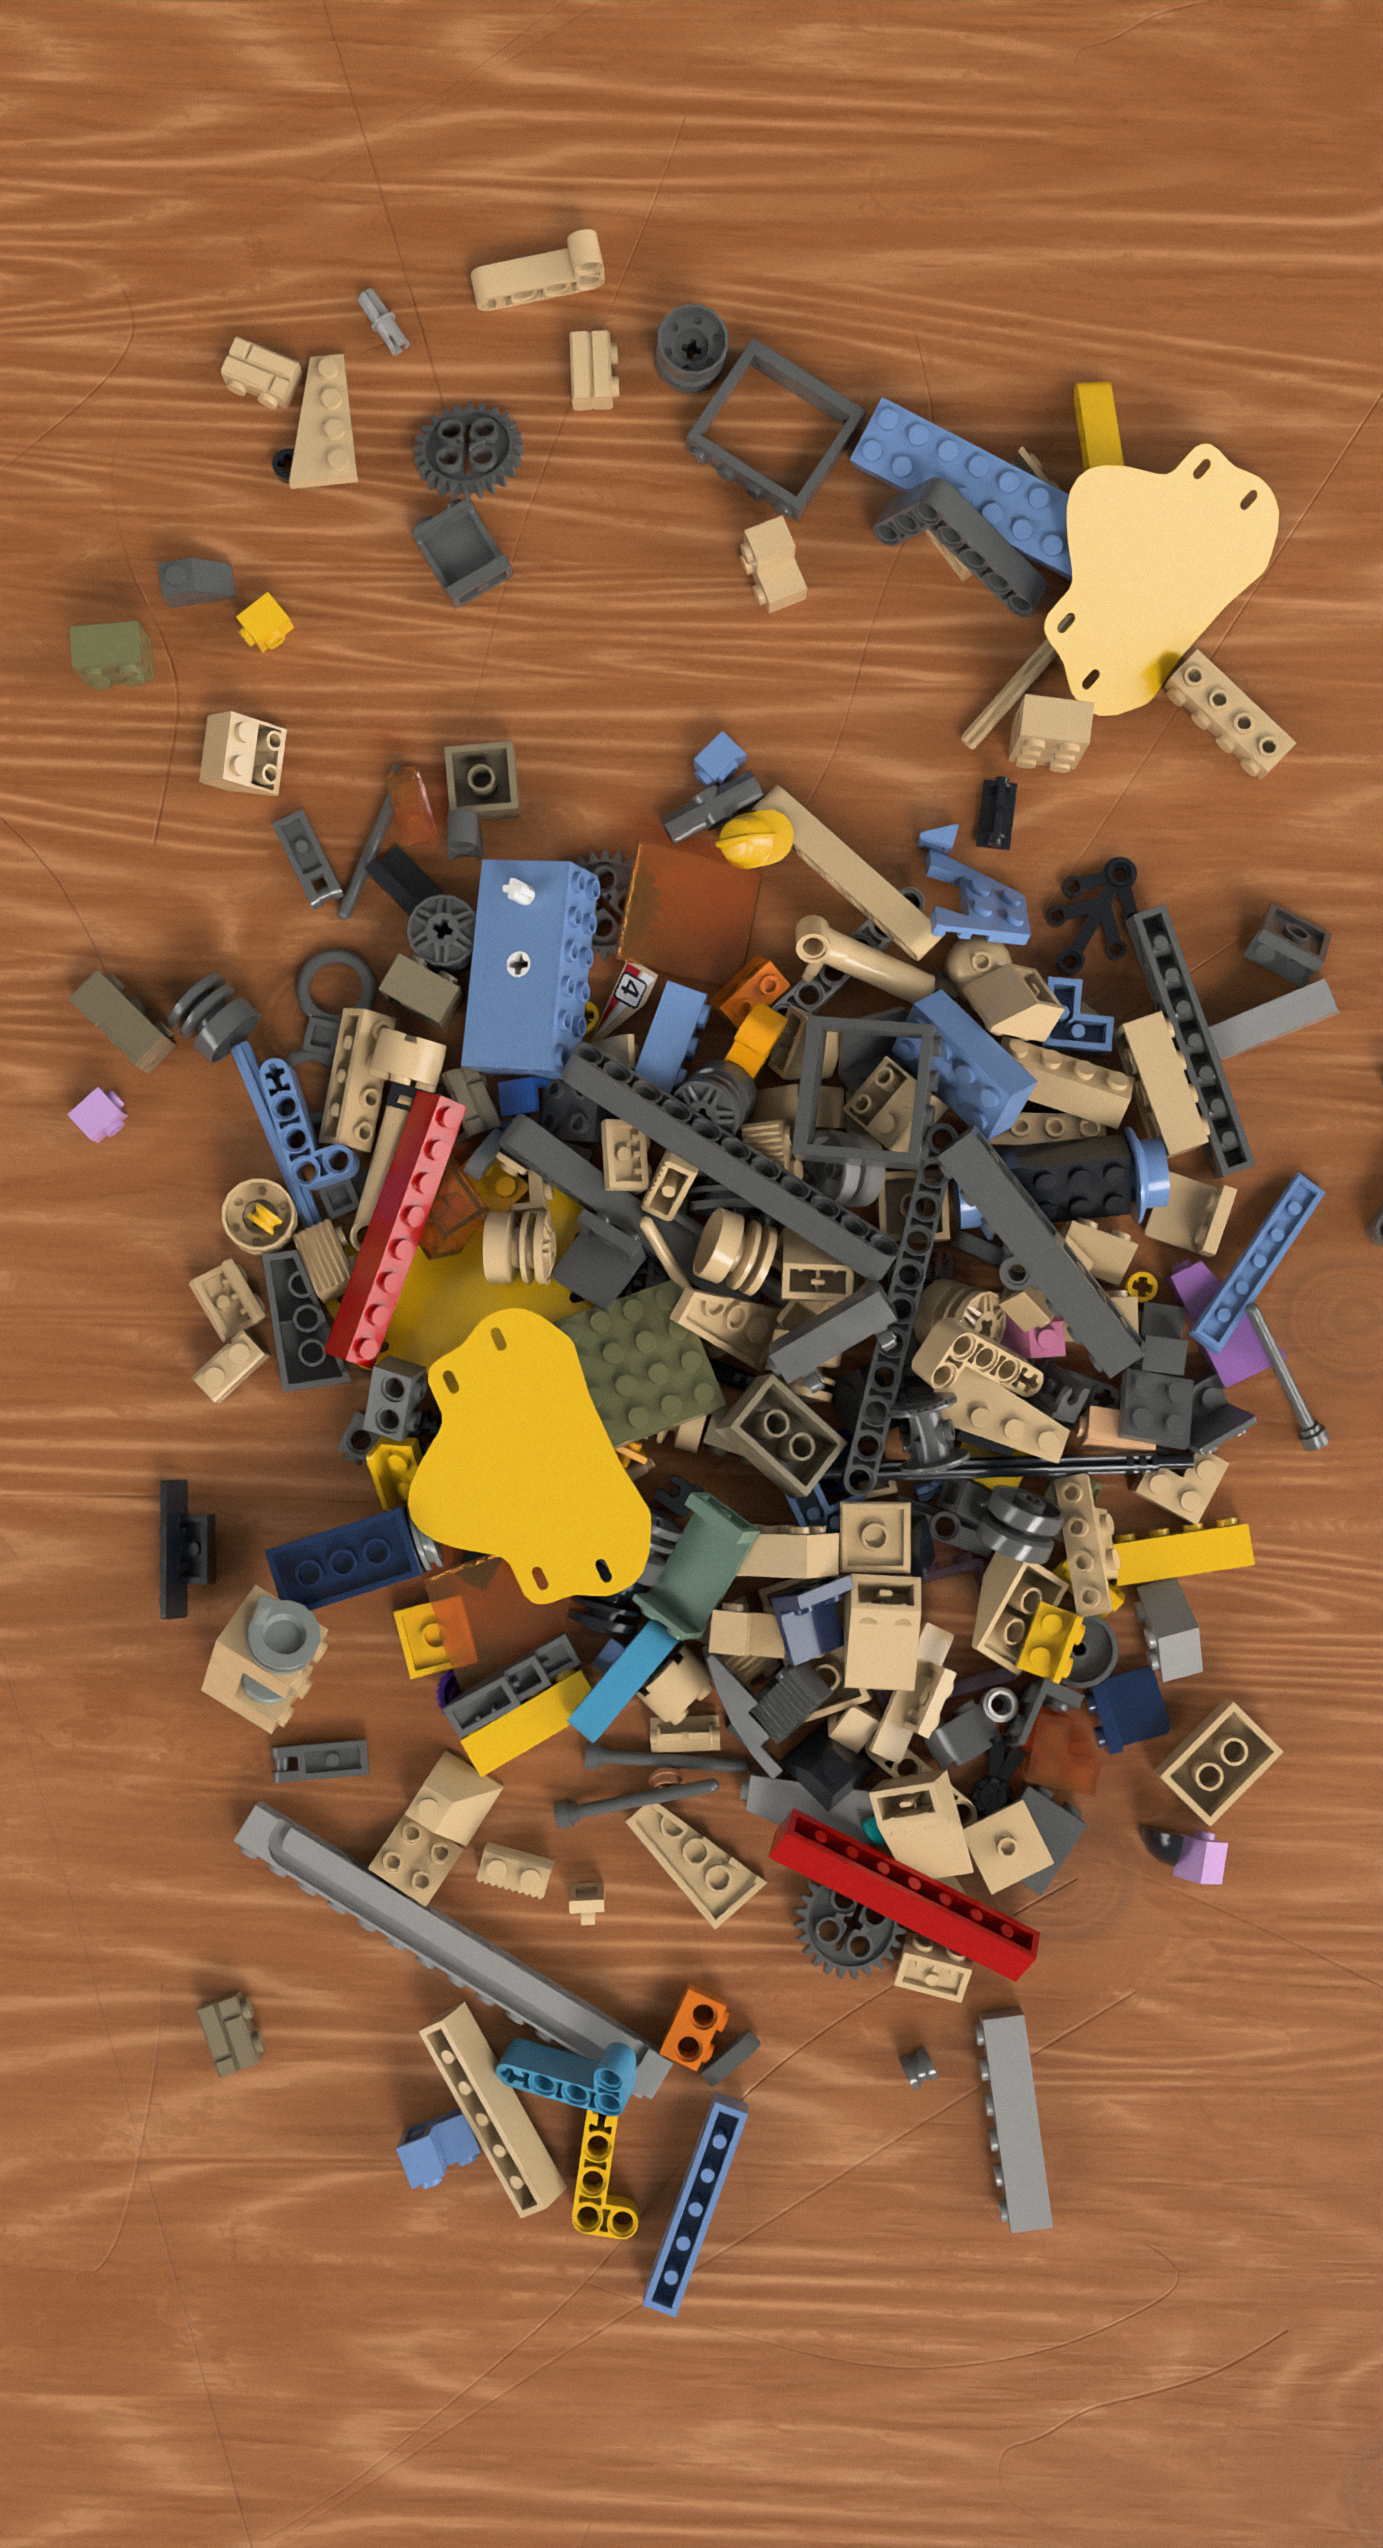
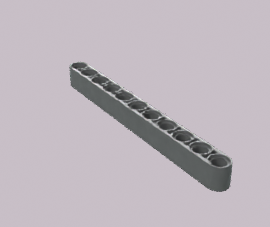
M586 1042L575 1044L561 1072L563 1080L568 1085L862 1276L874 1281L881 1280L899 1254V1246L891 1237L596 1046Z
M946 1123L934 1125L927 1133L926 1140H931V1153H929L928 1161L923 1162V1170H917L899 1244V1254L895 1260L887 1293L892 1303L895 1301L906 1302L909 1305L910 1314L907 1318H897L896 1321L889 1324L895 1335L902 1342L899 1352L889 1353L885 1351L878 1339H876L843 1475L845 1489L854 1496H863L872 1491L879 1471L891 1417L888 1416V1408L895 1404L949 1180L942 1173V1180L940 1182L931 1183L925 1179L923 1173L924 1169L930 1166L939 1168L938 1162L940 1160L937 1156L941 1149L933 1145L932 1136L937 1133H944L949 1137L950 1142L958 1137L956 1130ZM920 1200H928L934 1206V1213L929 1217L920 1216L916 1212L915 1204ZM913 1233L921 1234L926 1240V1247L920 1251L912 1250L908 1246L907 1237ZM904 1267L915 1269L918 1274L917 1282L912 1285L904 1284L899 1278V1271ZM886 1368L892 1372L894 1379L891 1386L880 1387L876 1384L874 1374L878 1369ZM878 1402L884 1406L885 1416L883 1420L874 1422L867 1417L866 1407L869 1403ZM870 1436L876 1441L877 1450L873 1455L865 1456L859 1452L857 1446L861 1437ZM856 1470L864 1471L869 1478L868 1486L861 1491L853 1489L849 1483L851 1473Z

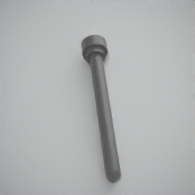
M393 764L387 776L390 779L388 783L390 789L337 912L341 920L345 921L350 918L368 876L365 868L376 858L402 794L407 793L409 788L412 789L416 781L417 774L401 766Z
M1249 1303L1245 1308V1312L1301 1425L1299 1439L1306 1451H1314L1324 1447L1330 1441L1325 1426L1313 1420L1259 1306L1256 1303Z
M586 1741L584 1769L598 1770V1766L605 1767V1763L747 1773L751 1768L750 1762L746 1759L609 1750L607 1746H602L600 1742L596 1741L594 1743Z
M711 1778L577 1804L576 1801L570 1802L569 1799L554 1802L555 1821L558 1829L574 1827V1823L580 1822V1818L713 1793L719 1789V1782Z

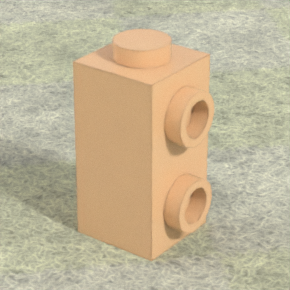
M1090 1405L1082 1416H1078L1076 1420L1075 1436L1080 1437L1079 1449L1103 1453L1154 1452L1156 1445L1118 1438L1120 1410Z

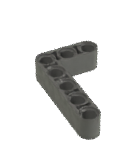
M936 477L930 478L887 503L873 526V534L880 542L889 546H895L928 529L1011 612L1020 617H1030L1034 613L1047 590L1046 580L946 480Z

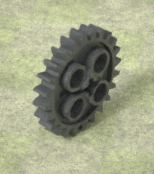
M468 402L464 410H461L460 406L455 404L454 412L452 413L443 408V417L439 419L432 415L430 417L432 426L422 425L423 435H416L415 437L417 446L413 447L414 461L421 480L427 481L430 490L437 487L439 496H443L450 491L452 500H455L459 493L464 494L466 501H469L471 493H476L479 499H483L484 490H488L494 495L496 494L495 485L499 484L506 487L507 481L505 476L515 478V468L522 466L520 457L524 456L521 432L518 431L515 421L510 422L507 412L499 415L497 406L493 407L489 412L486 409L485 403H482L478 409H474L472 402ZM471 429L470 438L472 443L469 445L471 466L470 473L466 474V459L468 458L467 430Z
M604 849L602 859H598L593 851L590 852V861L587 863L580 856L577 857L578 865L597 875L598 881L605 875L614 876V882L609 888H600V896L605 902L610 903L614 911L627 922L626 927H621L596 901L595 916L597 928L592 935L591 949L593 951V959L596 957L597 952H600L604 962H607L609 952H613L618 960H621L622 949H626L633 955L634 949L632 944L634 942L644 947L645 943L641 938L642 934L653 935L654 932L648 924L659 922V918L652 911L661 909V904L652 900L660 895L657 888H649L655 882L653 876L643 877L647 871L646 867L642 864L635 868L636 860L633 856L624 863L621 851H618L614 859H611L607 849ZM631 898L637 900L638 903L635 910L629 913L622 912L621 907L624 901ZM609 922L613 924L612 932L604 937L597 935L598 927L602 923Z
M807 1881L806 1885L811 1893L809 1895H798L805 1902L804 1907L794 1908L796 1913L802 1915V1919L793 1922L794 1927L804 1931L795 1937L798 1942H808L802 1950L803 1954L806 1956L815 1953L811 1961L815 1967L825 1961L823 1972L829 1974L836 1967V1976L840 1979L843 1978L846 1970H849L851 1978L857 1979L858 1969H862L865 1975L869 1977L871 1976L870 1966L873 1964L880 1970H883L881 1958L884 1956L890 1960L894 1959L889 1949L891 1946L896 1948L902 1947L895 1940L896 1935L906 1934V1930L899 1927L898 1922L882 1914L874 1921H867L865 1912L868 1907L859 1903L856 1908L857 1902L850 1898L845 1905L837 1906L834 1901L836 1891L820 1883L815 1885ZM853 1915L857 1920L855 1926H847L843 1922V1918ZM827 1920L833 1921L835 1924L834 1933L827 1938H822L819 1935L820 1925ZM845 1932L840 1949H835L836 1943ZM864 1936L866 1941L865 1948L859 1953H852L850 1943L853 1938Z

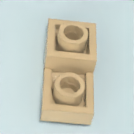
M634 1034L614 1036L591 1043L631 1070L636 1068L635 1064L639 1060L638 1044L634 1043Z

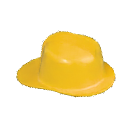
M760 810L739 815L728 821L721 830L719 841H716L715 844L716 847L721 849V852L732 866L738 869H751L781 861L790 852L794 840V831L791 822L783 813L776 810Z

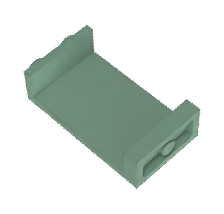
M709 1492L690 1493L684 1505L694 1511L683 1531L684 1534L681 1540L676 1543L674 1553L670 1554L666 1561V1567L656 1586L651 1588L650 1592L637 1593L632 1598L635 1603L642 1607L641 1612L645 1616L653 1620H659L668 1627L667 1632L672 1637L682 1641L702 1637L712 1619V1610L718 1608L760 1533L758 1528Z

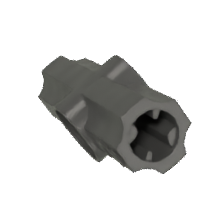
M748 771L720 787L712 786L703 790L691 799V803L661 818V823L670 841L676 846L704 830L711 831L726 824L733 818L735 813L759 802L764 795L755 776L751 771Z
M899 1495L896 1502H911V1517L914 1515H926L933 1539L989 1558L993 1549L977 1537L976 1532L979 1523ZM946 1516L952 1521L953 1527L948 1535L940 1536L935 1531V1523L940 1517Z

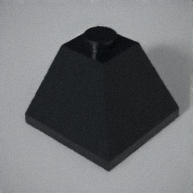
M827 1719L780 1760V1764L828 1812L878 1768V1765L862 1749L856 1753L830 1738Z

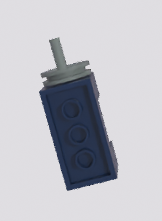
M408 1505L265 1550L279 1599L291 1600L302 1604L309 1611L432 1571L433 1563L435 1562L439 1568L445 1567L441 1543L434 1541L417 1528L411 1520Z

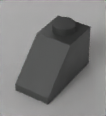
M196 558L157 563L162 597L169 608L237 599L232 565L229 563Z

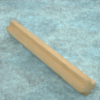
M1070 614L1067 615L1057 626L1058 632L1064 633L1074 622L1075 617ZM1048 639L1040 645L962 734L961 741L967 747L975 749L1058 655Z

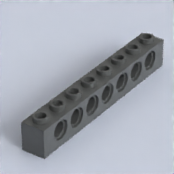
M1166 904L1134 914L1125 923L1156 1012L1162 1011L1164 1018H1169L1172 1022L1175 1037L1172 1040L1176 1051L1180 1050L1185 1058L1187 1069L1184 1070L1187 1082L1192 1083L1196 1089L1198 1102L1195 1104L1200 1116L1204 1115L1208 1122L1210 1135H1207L1209 1142L1203 1144V1148L1214 1179L1256 1166Z

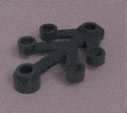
M1124 857L1113 858L1106 863L1103 872L1081 878L1071 876L1063 883L1062 892L1070 899L1079 897L1083 890L1101 886L1105 887L1098 898L1065 907L1056 905L1051 907L1046 913V922L1053 928L1061 927L1067 920L1088 915L1071 947L1064 948L1056 958L1057 969L1062 974L1073 976L1083 968L1085 964L1083 952L1100 922L1107 942L1104 950L1105 956L1111 961H1118L1126 954L1127 947L1120 939L1111 903L1118 893L1124 911L1121 925L1124 930L1128 931L1125 923L1127 916L1140 913L1137 911L1131 886L1137 878V870L1129 859ZM1115 870L1123 871L1125 874L1124 880H1116L1113 872ZM1070 882L1076 883L1079 891L1071 893L1067 889V884ZM1051 912H1060L1062 921L1054 922L1050 916ZM1113 944L1118 945L1121 948V954L1118 956L1113 955L1110 952V946ZM1064 958H1073L1075 967L1067 968L1063 963Z

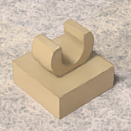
M604 1882L570 1884L569 1912L570 1914H581V1925H595L596 1912H605Z

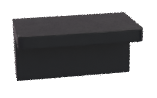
M395 847L380 863L374 859L365 868L368 875L409 916H411L415 907L426 898L439 894L444 895L443 891L398 847Z

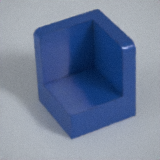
M527 1077L498 1082L501 1117L515 1118L518 1113L531 1117L530 1113L539 1111L538 1088L550 1086V1079Z

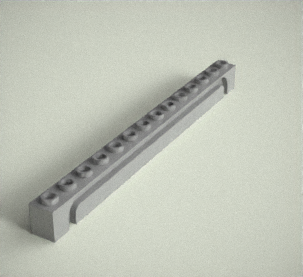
M262 1800L254 1806L235 1837L234 1842L240 1845L238 1849L244 1855L252 1859L260 1857L269 1863L268 1868L275 1874L284 1878L289 1875L299 1881L298 1887L312 1896H315L317 1893L329 1900L327 1904L333 1910L341 1914H345L346 1911L358 1918L357 1923L362 1928L373 1933L376 1930L388 1937L386 1941L396 1949L404 1951L407 1948L417 1954L416 1960L430 1969H434L435 1966L447 1973L446 1978L451 1983L461 1988L467 1985L477 1992L475 1996L489 2006H493L495 2003L507 2010L505 2014L511 2020L521 2025L525 2021L536 2028L535 2033L549 2043H553L556 2040L566 2047L565 2052L600 2061L610 2043L619 2042L627 2045L636 2055V2084L632 2095L638 2098L646 2096L652 2100L673 2065V2060L659 2054V2046L432 1905L428 1904L426 1908L370 1871L368 1869L369 1866Z

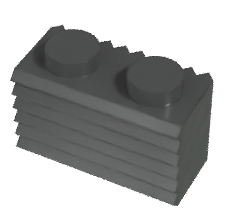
M803 1662L795 1667L788 1664L776 1675L775 1678L779 1682L773 1688L770 1685L767 1686L755 1697L758 1704L750 1713L777 1744L790 1737L833 1693L832 1689L828 1688V1685L823 1682L818 1673L814 1672V1669L809 1666L808 1662Z

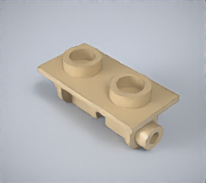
M719 1715L685 1716L677 1725H673L670 1721L664 1722L660 1717L650 1718L651 1753L720 1750Z

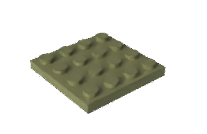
M673 1280L616 1299L608 1309H601L597 1306L552 1322L554 1326L570 1337L575 1345L590 1397L614 1449L725 1409L727 1406L700 1337L669 1319L682 1295L678 1284Z

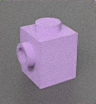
M99 1087L93 1090L67 1114L86 1136L96 1143H99L105 1136L112 1137L124 1126L122 1121L128 1116L122 1110V1107L125 1105L124 1101L112 1089L106 1092Z
M1194 1829V1835L1180 1834L1184 1839L1178 1862L1174 1866L1173 1876L1199 1884H1222L1228 1842L1215 1839L1214 1832Z

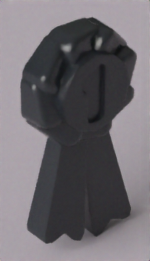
M1002 1736L1003 1740L995 1743L993 1738L989 1739L993 1746L988 1749V1775L975 1782L970 1794V1800L976 1807L977 1814L983 1817L1012 1803L1014 1800L1008 1781L1027 1756V1752L1019 1751L1018 1747H1010L1004 1759L1007 1736Z

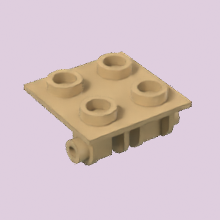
M404 1814L368 1869L426 1908L464 1849L448 1838L433 1833Z

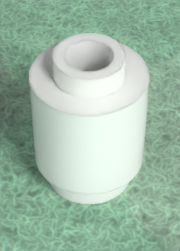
M995 1687L988 1689L980 1699L986 1715L993 1722H1007L1017 1713V1697L1007 1688ZM995 1698H999L1003 1703L1002 1709L998 1712L994 1711L991 1707L992 1700Z

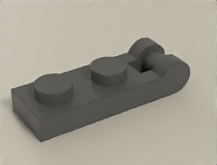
M301 809L272 823L313 910L322 907L323 902L333 897L335 900L343 897L344 893L304 810ZM324 877L327 886L315 890L312 882Z
M368 1738L271 1747V1758H275L276 1771H272L274 1783L370 1774ZM289 1757L298 1758V1769L289 1768Z

